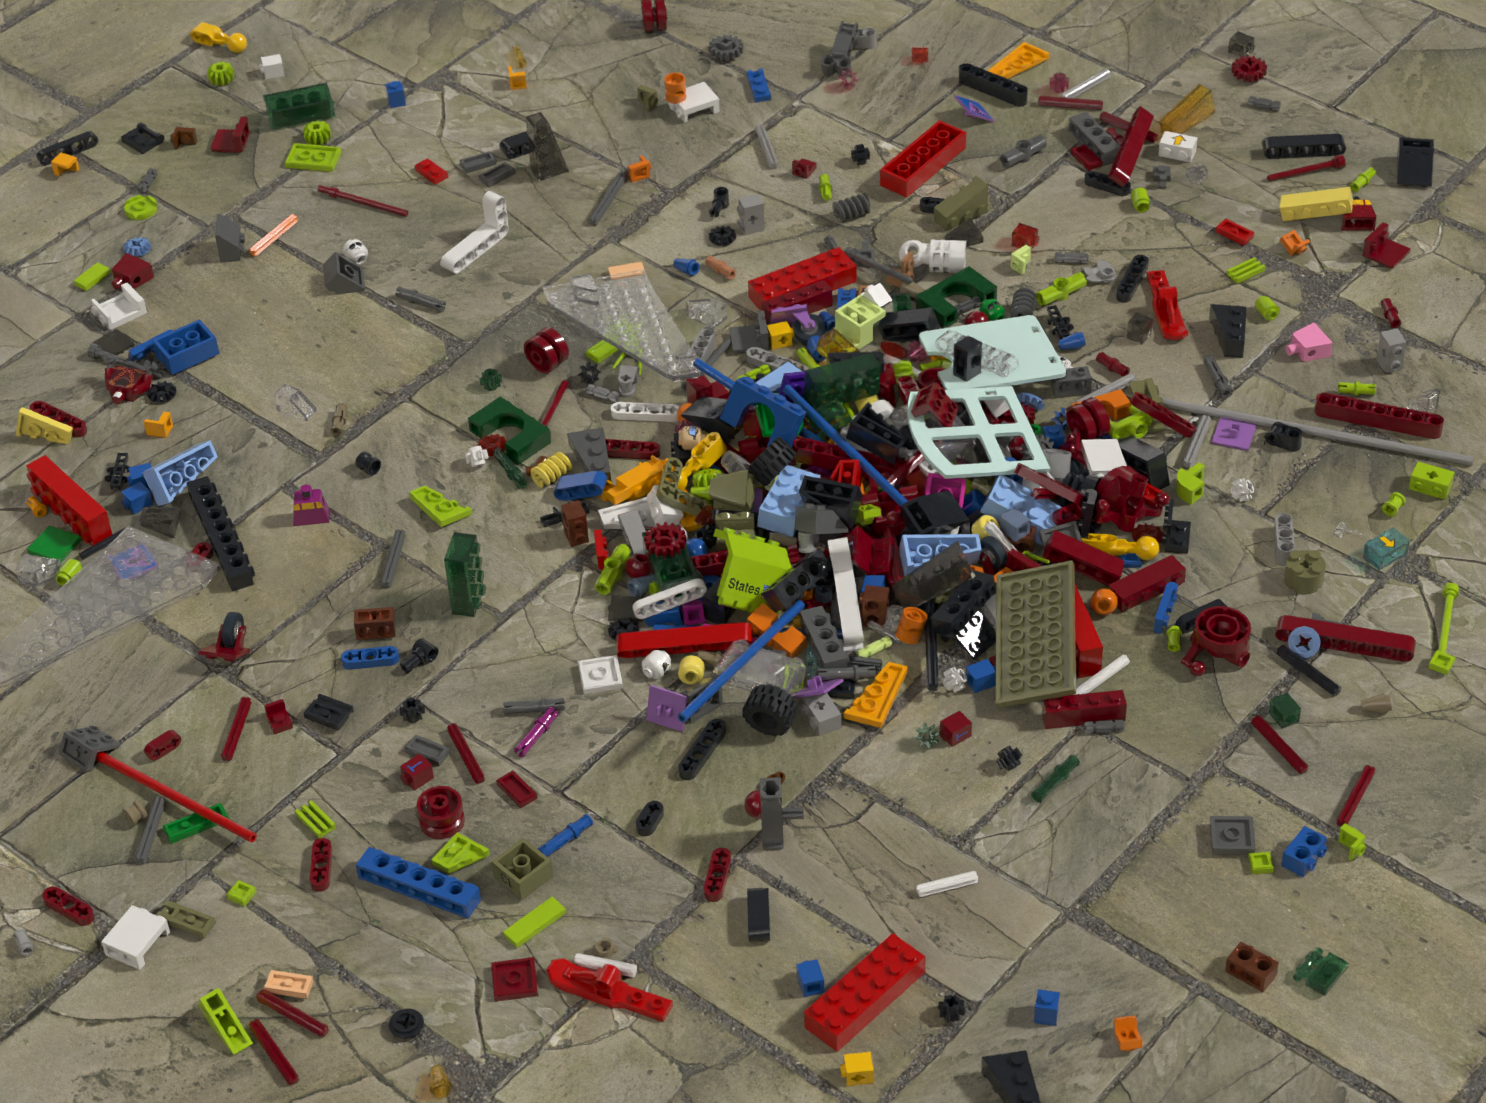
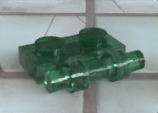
M836 398L815 409L828 423L836 420V423L831 425L836 431L847 427V424L852 421L850 415L845 418L842 417L846 414V410ZM805 415V420L814 431L819 430L820 427ZM823 430L817 433L820 439L826 436L829 437Z
M1316 947L1314 951L1308 953L1306 961L1303 964H1299L1296 968L1293 979L1296 982H1300L1302 978H1308L1306 986L1326 996L1347 970L1349 962L1331 952L1326 957H1323V950ZM1313 965H1318L1315 970L1311 968Z

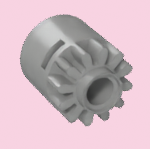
M1042 449L1050 467L1049 473L1054 480L1063 484L1065 476L1070 472L1071 452L1058 449Z

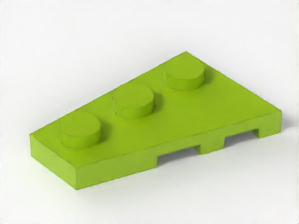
M427 486L409 491V498L440 527L472 515V508L468 506L463 508L458 505L459 502L455 500L449 501L443 498V494Z

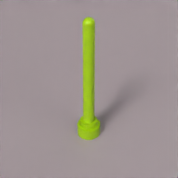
M1446 583L1443 586L1442 594L1445 598V606L1438 651L1446 653L1453 601L1459 594V586L1455 583Z

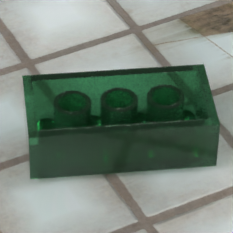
M327 83L263 95L271 129H280L286 126H295L301 123L335 117L333 100Z
M872 353L806 370L803 399L816 411L878 395L881 364Z
M645 532L642 533L643 550L658 593L693 579H698L686 544L685 549H680V554L674 553V557H671L670 554L666 558L663 555L656 557V553L649 554V550L645 549ZM678 593L674 597H680L683 593Z
M454 532L444 558L453 615L475 617L477 609L481 607V597L486 593V584H483L484 571L481 570L482 557L479 555L481 545L478 543L477 535Z

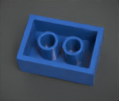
M200 319L152 340L156 357L172 375L219 354L216 337Z

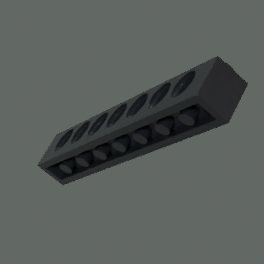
M208 476L186 482L189 497L231 591L254 585L253 577L255 572L253 566L248 565L250 564L247 553L243 554L242 542L237 541L239 540L236 529L232 530L231 518L226 517L228 513L225 505L221 506L222 499L220 494H216L215 483H211Z

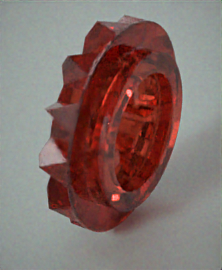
M883 341L880 344L882 351L892 357L901 359L905 358L908 354L904 347L891 341Z
M499 434L484 435L483 439H479L478 446H481L482 450L487 449L488 456H497L506 450L505 443L507 441L504 436L500 437Z
M1145 522L1144 525L1138 524L1136 528H1133L1132 539L1134 542L1143 536H1147L1145 532H1148L1149 536L1155 538L1158 544L1162 541L1163 532L1160 531V527H1155L1154 524L1147 525Z

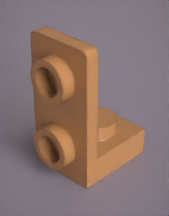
M908 252L902 259L901 269L893 268L900 273L910 276L912 279L914 278L913 253ZM890 275L886 276V283L901 288L903 281Z

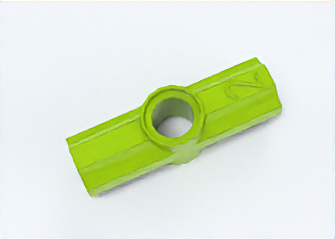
M1081 272L1068 278H1056L1053 285L1036 292L1038 304L1044 306L1055 300L1064 301L1068 299L1069 293L1086 286L1087 280Z
M625 544L616 546L611 557L604 561V569L595 583V590L602 595L611 593L616 582L622 579V571L625 568L627 559L632 555V549Z

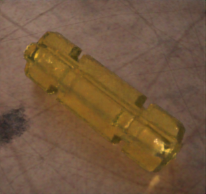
M512 46V54L518 67H526V60L520 50V46Z

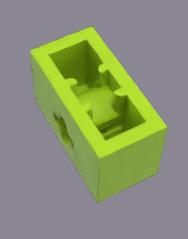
M1417 462L1411 475L1409 490L1446 500L1453 484L1455 472Z

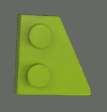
M457 832L431 861L433 866L450 874L488 857L490 852L488 848Z

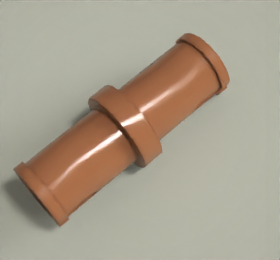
M713 256L706 258L705 265L714 269L717 274H722L730 280L736 276V270L727 266L726 262L719 261Z

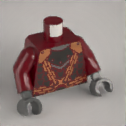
M105 354L103 360L107 363V368H105L104 380L106 389L110 391L112 401L115 404H121L123 400L133 402L140 395L146 393L151 385L152 372H155L158 368L157 364L152 362L151 365V362L146 360L144 367L147 371L121 366L112 368L116 363V358L112 354V359L108 361V355Z

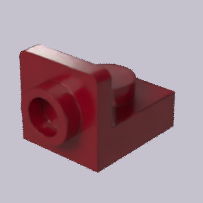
M803 158L800 161L793 160L792 174L808 179L817 168L816 162Z
M889 368L874 380L876 394L887 400L892 398L890 389L896 385L894 371Z
M283 699L264 705L266 717L274 735L293 728Z

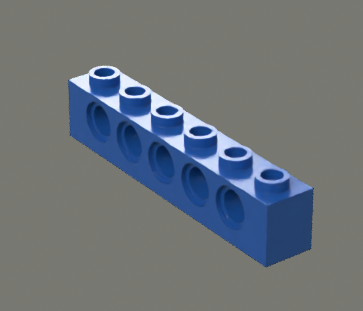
M368 847L356 864L359 879L469 919L481 901L479 887L474 884L466 883L453 876H447L436 870L422 867L418 863L403 860L399 856L387 854L380 849L376 850Z

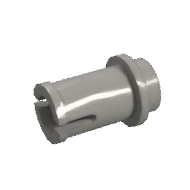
M24 929L15 931L13 939L18 946V953L23 956L31 955L34 951V943L29 940Z

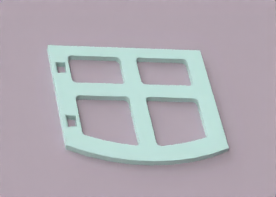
M1012 386L945 390L952 401L964 403L974 425L961 427L927 428L924 415L914 417L911 413L918 391L910 392L907 418L911 435L924 458L945 479L1016 474L1014 470L1018 463L1040 473L1050 472L1048 462ZM1005 400L1016 423L989 424L979 401ZM1022 436L1033 460L1006 461L995 437ZM978 438L984 447L990 463L953 465L938 450L933 440Z

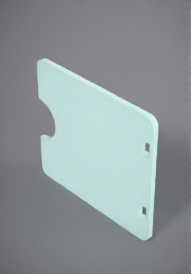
M1032 315L924 331L919 334V340L928 356H943L952 362L949 368L938 372V377L945 390L988 388L994 386L1006 387L1057 379L1066 375L1063 363L1037 318ZM969 335L982 342V367L979 375L966 382L953 375L954 344Z

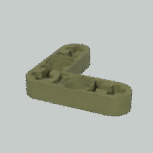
M670 457L662 470L656 492L658 500L695 517H705L710 509L709 503L677 488L683 465L679 459ZM665 477L671 478L674 483L668 482ZM679 498L685 499L687 504L680 502Z

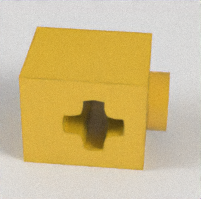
M787 321L767 325L768 342L772 350L792 346V338L795 337V334Z
M871 1052L844 1054V1064H840L841 1078L846 1077L847 1086L874 1083Z

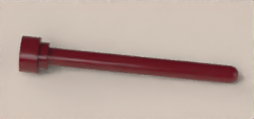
M1337 155L1331 161L1270 174L1267 176V180H1279L1330 167L1341 169L1345 168L1346 161L1343 155Z

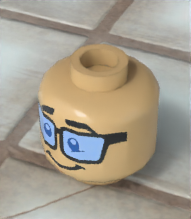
M684 426L682 430H679V445H682L684 450H692L706 435L702 433V429L699 426Z

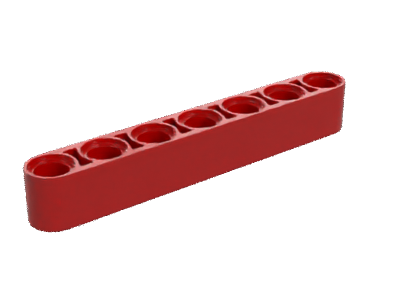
M741 622L620 633L617 635V656L620 658L647 657L653 650L665 651L670 655L699 652V650L716 651L747 648L752 644L751 624Z

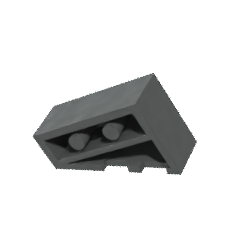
M604 428L567 433L569 447L574 452L584 472L601 471L606 474L607 480L612 482Z

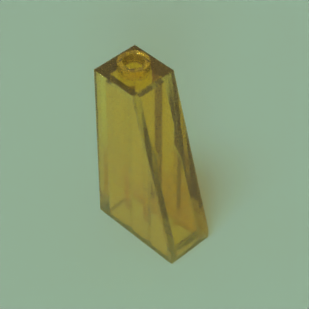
M1198 84L1159 121L1162 134L1165 131L1183 134L1215 113L1212 90Z

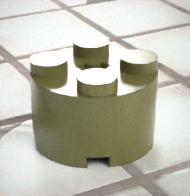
M1294 550L1290 552L1286 561L1284 582L1289 589L1292 587L1299 594H1312L1317 592L1319 587L1323 586L1326 563L1321 557V553L1317 550Z

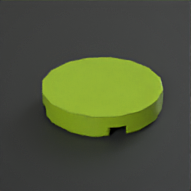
M142 195L131 197L125 202L123 207L126 217L132 220L150 218L158 209L155 198L146 195L147 197H142Z

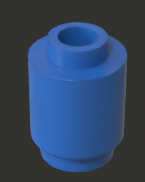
M812 336L808 339L807 348L814 361L825 360L829 350L824 340L819 336Z

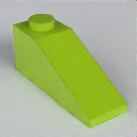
M220 988L199 999L198 1007L233 1056L253 1044Z

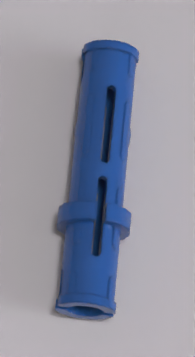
M584 814L574 823H569L562 832L537 849L549 857L572 839L580 837L584 830L593 825V820L589 815Z

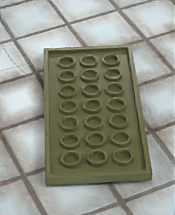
M1073 561L997 575V707L1002 708L1076 694L1075 568Z

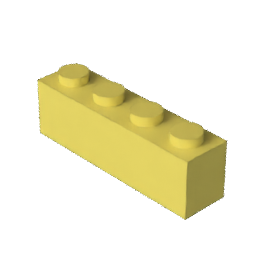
M1350 187L1281 195L1280 211L1283 221L1352 213L1353 197Z

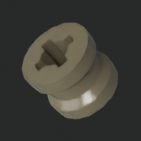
M138 800L133 802L132 806L122 809L125 819L131 826L137 825L139 820L148 818L145 808Z

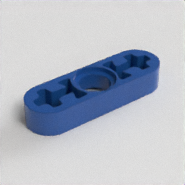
M394 646L354 649L343 652L341 660L343 667L349 670L391 666L398 663L399 653L398 649ZM370 655L375 656V658L372 660L365 659L367 656Z

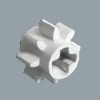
M481 446L471 447L468 449L469 453L465 454L467 464L471 463L472 467L485 465V460L489 458L487 449L482 450Z
M1239 478L1232 482L1234 486L1230 488V492L1235 500L1245 502L1252 498L1250 494L1254 493V487L1249 480L1245 481L1244 478Z
M953 667L943 673L946 677L942 678V683L948 691L953 690L956 693L966 687L964 683L967 681V676L962 669L956 670Z

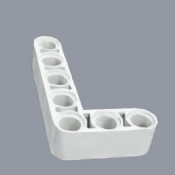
M492 191L485 193L483 196L485 223L444 254L440 261L441 267L457 274L507 235L509 226L504 197Z
M845 537L828 540L844 644L864 641L848 539Z

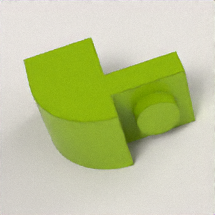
M1200 462L1190 467L1187 471L1180 468L1177 472L1176 494L1190 505L1199 500L1204 494L1205 482L1202 480L1204 479L1205 465Z

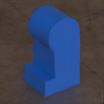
M680 605L645 618L646 625L654 627V624L661 625L672 622L675 625H683Z

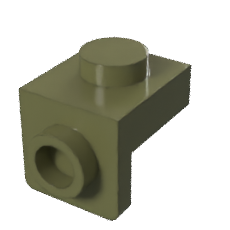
M640 85L637 88L638 101L646 104V111H651L658 104L657 90Z

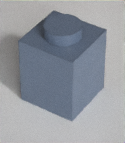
M1014 507L1000 516V530L1016 542L1030 533V519Z

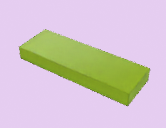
M552 896L504 930L503 936L516 948H519L566 914V908Z

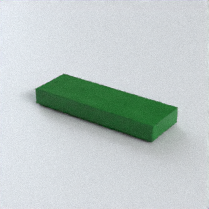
M221 802L208 807L229 819ZM193 813L163 825V829L170 844H173L218 825Z

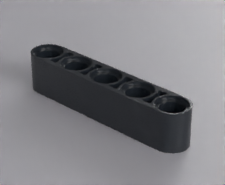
M963 63L959 66L960 84L1014 106L1023 107L1027 104L1028 88L1026 86L969 63Z
M1337 133L1266 137L1262 141L1264 155L1268 159L1337 156L1346 152L1344 138L1341 134Z

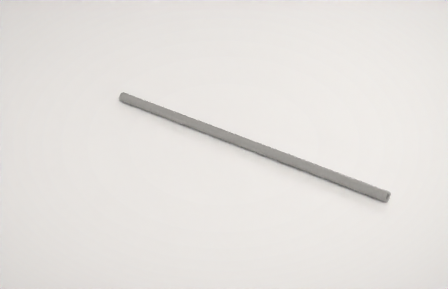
M1162 398L1163 407L1270 428L1274 422H1282L1283 424L1300 428L1302 434L1470 466L1473 463V456Z

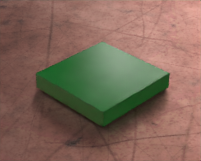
M49 525L27 548V552L30 555L59 565L81 542V538L78 535Z

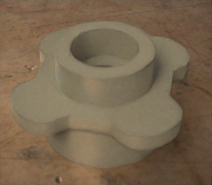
M602 939L596 943V948L592 950V955L611 959V956L618 951V948L610 940Z

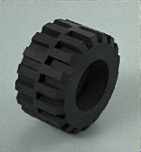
M781 437L776 438L749 465L748 472L754 474L755 479L763 487L767 486L795 458L796 452Z
M760 684L752 689L742 709V715L746 723L750 724V727L768 736H782L788 732L797 714L798 706L796 700L784 689L782 690L770 684Z

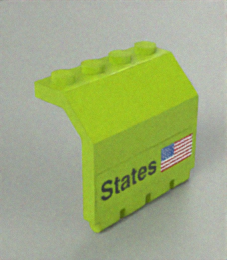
M724 527L723 531L715 529L714 537L725 540L729 553L717 592V596H719L718 603L751 613L762 603L770 608L761 593L792 568L787 549L780 547V543L773 540H768V543L764 542L765 538L754 535L753 539H751L750 534L739 531L737 535L735 534L736 530Z

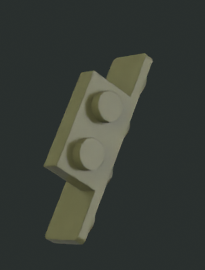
M1152 378L1129 382L1132 395L1135 392H1139L1163 406V399L1159 397L1158 386L1154 384ZM1153 419V422L1148 426L1147 433L1164 431L1163 423Z

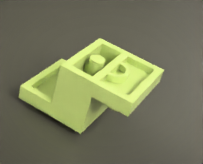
M859 295L835 310V328L825 333L822 339L840 353L856 352L873 341V324L884 318L886 311L864 296Z

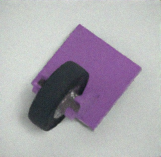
M796 304L786 308L778 307L771 310L770 324L787 321L789 327H793L795 338L803 344L807 345L808 339L812 336L822 338L825 334L823 320L815 314L807 313L806 304Z

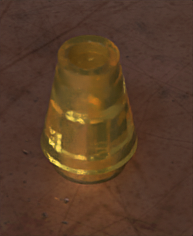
M434 1065L430 1068V1092L436 1098H444L450 1094L452 1084L441 1065Z

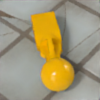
M201 22L190 31V36L195 42L207 46L226 44L229 50L234 53H241L247 47V40L241 33H233L227 36L219 27Z
M718 432L708 434L692 449L691 458L682 468L677 486L678 489L684 490L688 484V477L692 473L697 472L699 469L709 468L726 452L727 447ZM665 477L668 482L674 483L671 478Z
M1089 533L1088 539L1081 538L1083 543L1115 557L1122 554L1126 555L1127 553H1136L1140 559L1147 561L1154 559L1159 553V544L1151 536H1143L1136 542L1117 539L1115 535Z

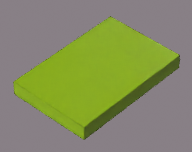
M294 143L285 161V168L333 172L342 149L341 147Z

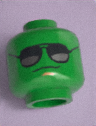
M985 299L981 302L979 311L984 312L989 321L1004 319L1005 309L996 299Z

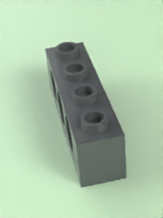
M1087 112L1069 117V132L1082 145L1085 144L1103 161V166L1114 163L1120 144Z
M823 606L800 611V626L807 637L819 667L846 668L847 664L850 663L849 655L843 650L842 640L837 638V630L835 626L831 625L829 613L825 612Z

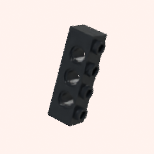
M819 548L803 557L764 590L761 595L774 612L780 610L785 612L793 606V601L796 602L805 596L803 592L813 589L816 586L815 582L817 580L821 581L828 576L827 572L833 567Z
M973 570L931 616L934 633L955 638L991 596L995 594L994 576Z

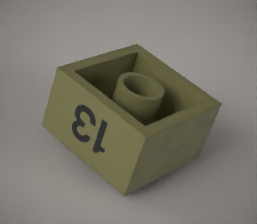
M524 838L491 861L494 878L520 900L526 898L553 877L552 861Z

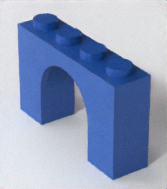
M743 376L737 379L720 419L736 428L743 424L752 403H762L770 408L775 417V428L767 446L776 438L781 437L792 447L807 412L800 405L788 402L784 396L772 393L768 387L756 384L750 377Z

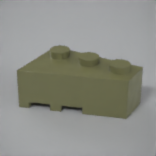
M974 176L972 178L973 181L966 187L964 185L961 186L958 193L954 196H948L934 207V221L945 231L987 213L988 185L979 177Z

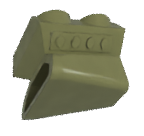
M742 470L731 474H717L716 478L710 480L709 497L713 500L714 510L752 511L755 494L754 474H748V470Z
M724 512L715 515L716 529L723 531L724 527L736 530L735 534L737 535L739 531L750 534V538L753 539L755 535L754 513L739 512L732 514ZM717 538V552L727 550L725 540Z

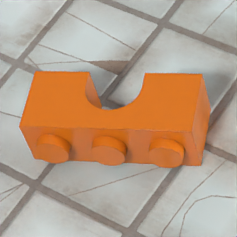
M1121 389L1095 397L1101 402L1108 416L1113 421L1130 416L1129 407L1131 403Z
M762 603L747 618V623L751 624L752 634L760 637L778 620V615ZM791 626L785 632H778L766 646H772L777 650L780 657L783 659L787 658L792 662L807 647V637Z

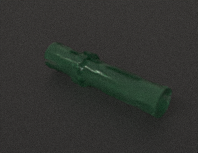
M502 448L495 449L493 456L507 473L508 479L513 481L518 489L524 488L527 485V481L521 475V470L513 464Z
M1069 755L1032 792V798L1038 803L1042 802L1062 780H1066L1070 776V773L1079 765V759L1074 755Z

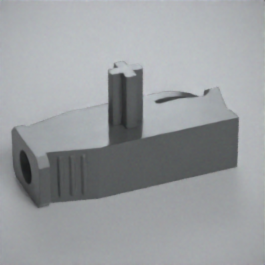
M781 777L760 778L763 849L765 851L782 850L784 848L783 820L804 819L803 807L782 808Z

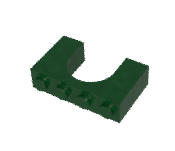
M968 266L917 294L916 309L933 307L940 327L942 329L948 328L957 323V308L945 300L947 297L965 295L970 298L979 296L981 302L985 299L997 300V286Z
M501 396L468 417L469 431L481 440L502 427L521 429L522 431L505 443L506 457L518 465L551 443V431L546 425L541 424L534 417L529 416L522 409L517 408Z

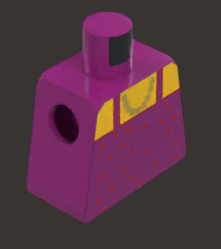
M305 484L301 486L300 491L294 492L293 526L329 523V507L320 489H312L310 485Z

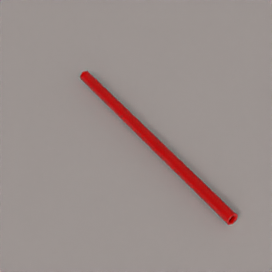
M102 751L97 752L95 760L250 843L256 840L257 834L112 756Z

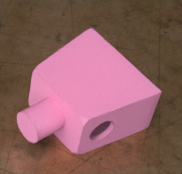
M1314 322L1292 334L1291 344L1286 346V353L1289 356L1297 354L1305 362L1331 356L1333 342Z

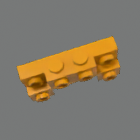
M652 455L651 460L648 462H639L638 466L616 478L617 484L607 480L602 494L598 497L604 502L610 501L614 505L626 499L634 501L648 494L654 485H659L662 470L668 458L661 460Z

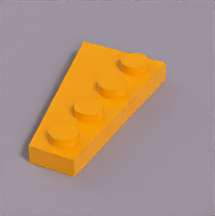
M1023 42L988 71L1008 79L1050 59V53Z
M888 662L876 675L874 682L871 685L868 684L864 689V693L853 701L851 708L845 710L843 718L882 728L908 672V666Z

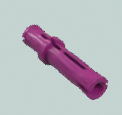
M548 707L541 718L536 719L531 730L514 748L516 754L522 749L518 754L519 757L526 755L539 737L549 730V725L558 717L557 710L550 715L554 710L553 707Z

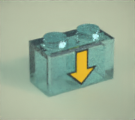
M1393 527L1365 543L1363 558L1375 568L1381 570L1408 554L1410 540Z

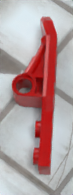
M1164 270L1147 272V280L1153 296L1152 307L1162 337L1170 340L1187 337L1188 331L1177 302L1176 286L1169 287Z
M565 958L552 960L546 969L551 985L564 992L610 1008H624L664 1022L673 1006L672 1000L629 986L626 982L622 981L620 970L611 964H605L602 969L593 971L578 966Z

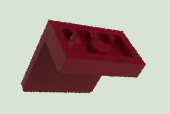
M240 117L239 122L236 123V130L218 129L211 145V151L243 153L250 134L247 117Z
M1382 222L1364 240L1362 256L1393 269L1410 253V248L1388 239L1389 224Z
M934 382L918 391L911 413L914 417H917L919 415H926L931 411L943 427H952L958 408L956 403L948 397L945 390L937 382Z
M859 527L855 528L853 551L851 553L852 563L867 575H892L895 540L892 537L874 540Z

